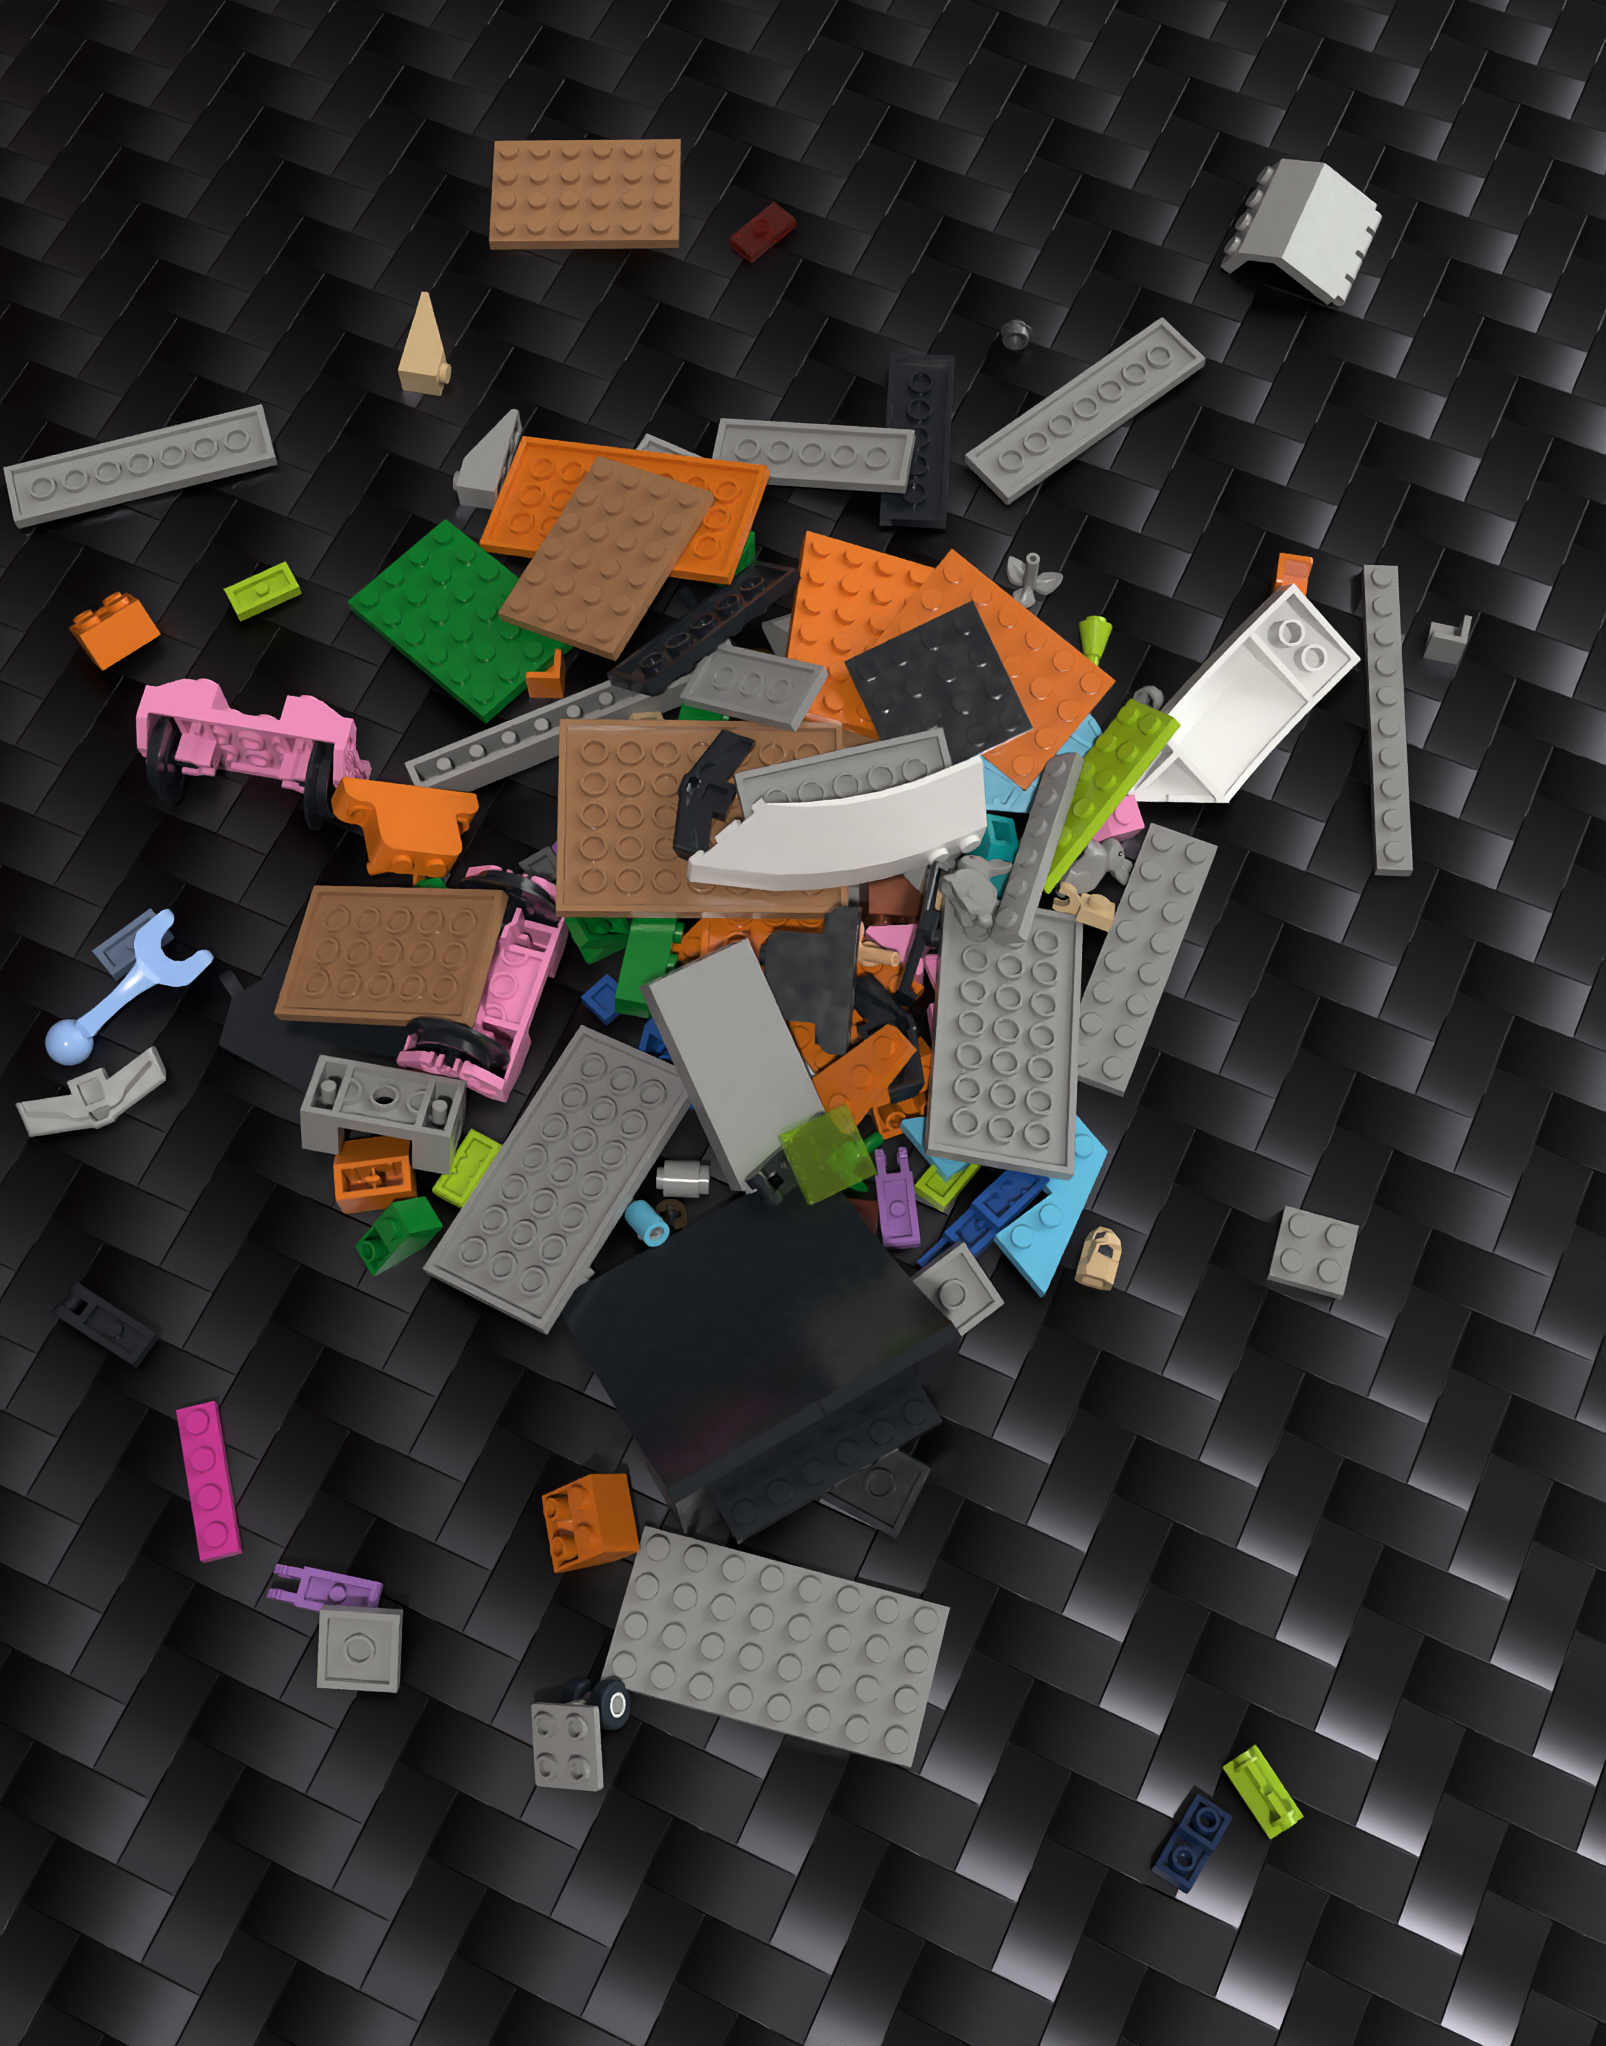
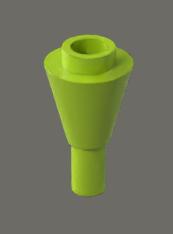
M1089 616L1078 624L1083 655L1098 666L1099 659H1101L1111 633L1112 625L1106 622L1104 617Z

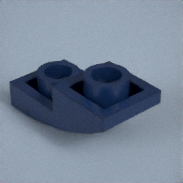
M1197 1793L1151 1870L1187 1894L1192 1889L1209 1856L1215 1851L1233 1817Z

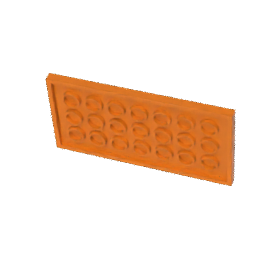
M522 437L479 543L486 552L533 558L598 456L711 491L715 501L668 577L731 585L770 476L767 465Z

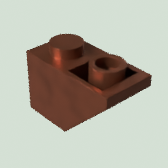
M903 875L859 884V906L862 908L861 921L863 925L869 926L918 924L924 896Z

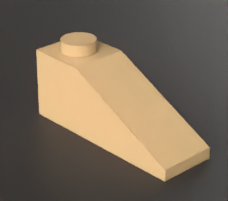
M422 292L398 373L403 390L441 396L444 383L448 384L450 381L451 365L446 362L429 293Z

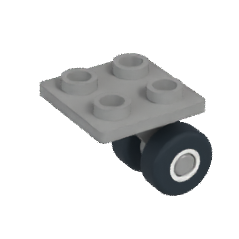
M574 1678L565 1686L561 1696V1704L538 1702L531 1705L535 1783L537 1786L584 1791H599L603 1789L600 1729L616 1730L621 1728L628 1720L631 1711L630 1691L625 1689V1684L622 1681L604 1679L595 1685L593 1679Z

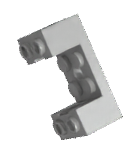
M320 1055L300 1109L302 1149L339 1155L345 1138L344 1128L412 1140L413 1169L449 1175L466 1119L467 1081ZM380 1097H390L394 1101L389 1104H379L375 1100Z

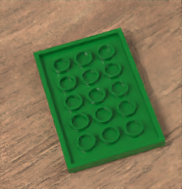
M447 519L443 520L347 602L353 613L485 724L527 688L526 672H546L554 664L555 649H562L564 656L574 647L501 620L498 612L520 578Z

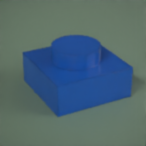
M608 974L581 996L582 1003L606 1026L621 1014L615 1013V994L618 983Z

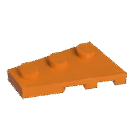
M886 1024L811 1079L828 1119L840 1133L850 1135L917 1051L897 1027Z

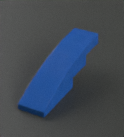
M1006 1170L971 1203L970 1208L944 1232L943 1237L916 1262L915 1268L919 1271L958 1241L964 1242L974 1258L977 1259L994 1242L995 1235L1010 1225L1049 1183L1050 1179L1045 1176Z

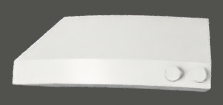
M1294 583L1279 587L1223 642L1162 708L1161 712L1173 716L1181 726L1128 792L1127 796L1134 794L1136 801L1230 803L1231 798L1269 753L1361 660L1360 657Z
M976 756L907 784L842 799L800 803H765L761 797L751 806L753 809L751 816L742 823L740 820L735 819L715 836L717 844L705 853L703 850H699L689 858L686 876L690 882L769 891L816 890L881 880L919 869L928 864L932 866L934 861L943 863L950 855L960 851L962 853L971 852L981 844L987 828L983 761L980 756Z

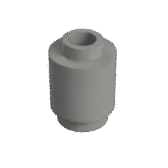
M665 1160L664 1167H657L656 1188L663 1189L664 1197L699 1198L700 1194H709L710 1165L701 1164V1161Z

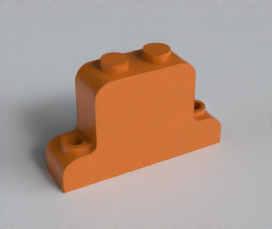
M342 777L331 798L333 813L338 819L362 827L368 858L372 866L380 871L421 875L432 878L448 875L462 851L460 835L469 829V824L479 809L477 795L474 793Z

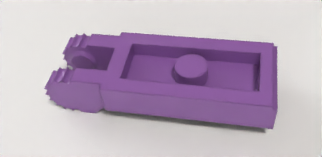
M906 1146L898 1147V1152L896 1153L900 1173L886 1174V1154L883 1152V1149L875 1150L877 1170L875 1183L882 1245L886 1250L921 1246L912 1171L909 1172Z
M276 1564L274 1574L281 1578L301 1581L297 1594L279 1588H270L267 1598L294 1605L299 1609L320 1613L323 1604L377 1608L383 1584L306 1566L304 1569Z

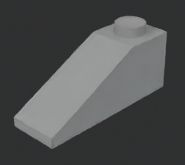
M511 409L464 457L460 471H456L453 478V489L458 493L460 505L493 510L514 459L522 432L518 410Z

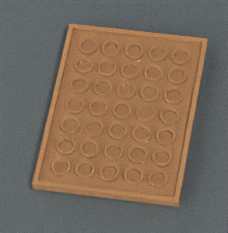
M560 719L556 917L825 919L827 912H832L840 906H848V886L816 890L769 891L690 882L686 876L688 861L679 858L672 848L679 799L677 794L678 787L684 774L691 770L722 729L756 741L755 748L734 772L739 773L842 750L843 725L827 722H801L797 731L792 732L751 721ZM732 775L727 782L735 785ZM737 794L725 822L712 818L708 851L717 844L715 836L735 819L740 820L741 823L744 821Z

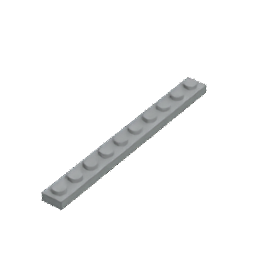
M1364 565L1361 571L1374 875L1410 876L1413 871L1398 566Z

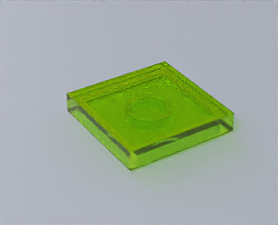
M847 1104L777 1136L808 1205L821 1201L877 1174Z

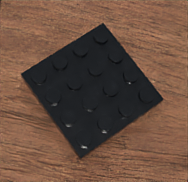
M973 600L844 661L881 741L943 727L951 763L954 766L1033 730V726Z

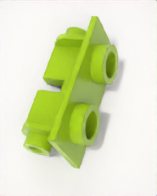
M1256 1745L1222 1767L1269 1839L1287 1830L1304 1817Z

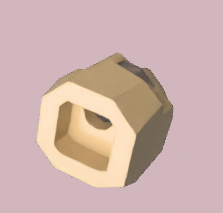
M1100 1226L1089 1233L1081 1252L1075 1281L1096 1289L1111 1291L1122 1252L1121 1242L1112 1230Z

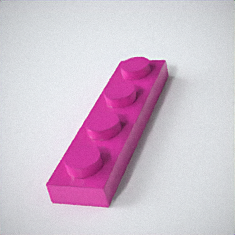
M215 1401L176 1410L200 1561L207 1563L242 1554L218 1404Z

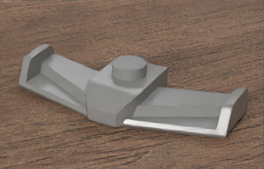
M152 1046L110 1078L105 1067H101L68 1081L67 1084L72 1093L70 1095L18 1102L15 1105L30 1137L87 1128L98 1129L115 1122L119 1115L165 1082L166 1069L156 1047Z

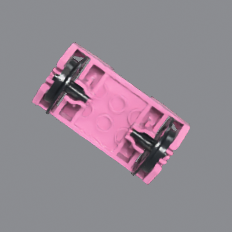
M184 678L157 687L146 685L136 715L137 748L143 757H147L146 770L148 782L151 788L157 791L159 800L165 806H174L180 801L187 789L191 775L215 777L216 770L221 769L283 780L282 788L296 790L304 794V815L307 826L311 830L318 831L324 826L327 819L336 818L333 813L331 798L342 777L369 780L372 770L369 761L360 760L357 753L356 725L354 720L342 717L323 701L309 695H302L300 697L287 695L281 718L277 720L275 717L266 714L252 716L243 714L235 709H230L219 684L209 679L191 680Z
M494 865L469 867L466 878L460 881L458 889L503 890L509 897L473 1028L436 1018H413L406 1024L408 1037L403 1051H400L396 1062L399 1068L403 1070L467 1081V1088L490 1099L506 1103L521 1073L531 1045L528 1030L547 977H555L566 945L569 929L565 923L566 917H556V885L536 876L529 880L527 874H523L521 877L520 875L513 874L512 870L507 869L505 872L502 871L501 867ZM496 1068L506 1071L504 1078L502 1079L489 1072L490 1069Z

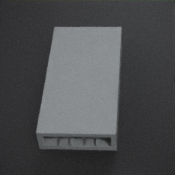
M746 938L725 945L643 984L639 988L731 1190L745 1191L746 1194H750L757 1190H752L744 1181L745 1178L816 1113L823 1112L827 1118L828 1116L750 942Z

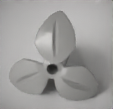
M1029 553L1026 557V563L1012 556L1007 561L1006 573L1010 583L1023 587L1014 591L1012 597L1025 608L1031 607L1035 603L1034 590L1039 594L1047 595L1053 592L1063 579V575L1057 572H1044L1038 576L1040 557L1036 553Z

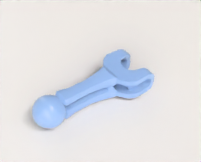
M169 909L161 911L137 932L134 941L136 962L119 985L98 1005L80 1016L77 1020H61L49 1029L45 1038V1046L49 1056L62 1065L72 1066L82 1063L93 1050V1036H96L103 1025L126 1003L157 984L173 987L188 985L212 962L214 958L212 953L208 950H200L184 961H173L166 957L161 949V938L167 929L173 925L174 914Z

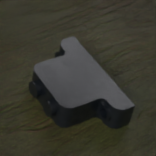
M840 906L832 912H827L824 933L822 934L777 931L768 938L767 944H761L759 964L760 966H765L764 976L784 1020L816 1024L815 1044L820 1045L821 1049L828 1054L845 1055L850 1051L862 908Z

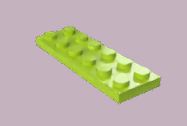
M1130 698L1105 732L1099 736L1094 746L1083 758L1084 764L1043 892L1049 894L1179 729L1181 724L1173 716Z

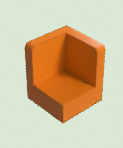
M1280 553L1273 573L1270 596L1279 587L1292 583L1306 596L1313 558Z
M555 649L554 664L546 672H526V683L530 698H564L566 666L562 649Z

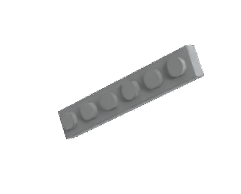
M1077 752L1053 756L1046 764L990 938L998 945L1027 942L1084 764V759Z

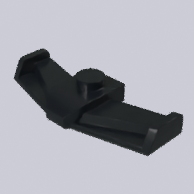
M722 729L691 770L684 774L677 790L679 799L672 846L679 858L689 861V858L697 851L703 850L704 853L708 851L712 818L725 822L737 794L735 785L727 781L755 748V740Z
M934 861L925 875L927 882L920 913L921 916L897 990L893 995V998L899 1005L904 1007H911L917 997V994L911 991L910 988L920 958L923 959L930 948H937L942 929L937 927L940 913L934 911L939 879L946 874H950V868L939 861Z
M871 973L856 978L854 1009L867 1023L857 1027V1034L861 1043L886 1024L897 1027L917 1049L888 1086L891 1104L913 1098L920 1093L925 1084L917 1038L919 1034L918 1027L912 1015L899 1005Z

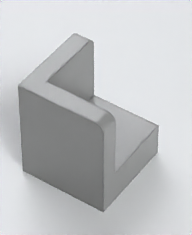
M1465 615L1459 628L1432 622L1428 630L1423 657L1457 665L1467 644L1472 616Z

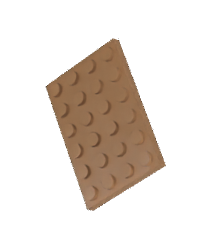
M681 139L495 141L489 234L490 249L679 248Z
M598 456L504 602L498 615L502 621L616 661L714 503L713 493Z
M314 885L274 1015L280 1020L389 1026H406L407 1022L413 1018L427 1017L450 1021L472 1029L509 899L508 895L503 890Z

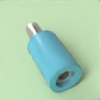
M632 1198L625 1211L627 1223L638 1234L637 1237L640 1240L642 1239L647 1245L652 1247L661 1245L668 1238V1225L646 1201H636Z

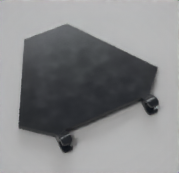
M289 963L245 990L232 970H228L219 976L224 987L232 997L219 1046L305 1094L307 1093L320 1055L400 1069L396 1061L400 1051H403L408 1037L406 1026L280 1020L274 1015ZM380 1097L375 1101L379 1104H387L393 1099L390 1097Z

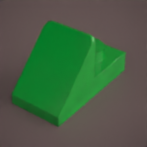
M565 918V923L571 932L572 939L577 944L587 964L597 962L627 946L631 927L626 918Z

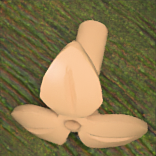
M861 921L858 952L859 963L863 967L879 964L893 967L898 966L901 960L898 952L883 950L879 945L869 940L861 943L864 935V925Z

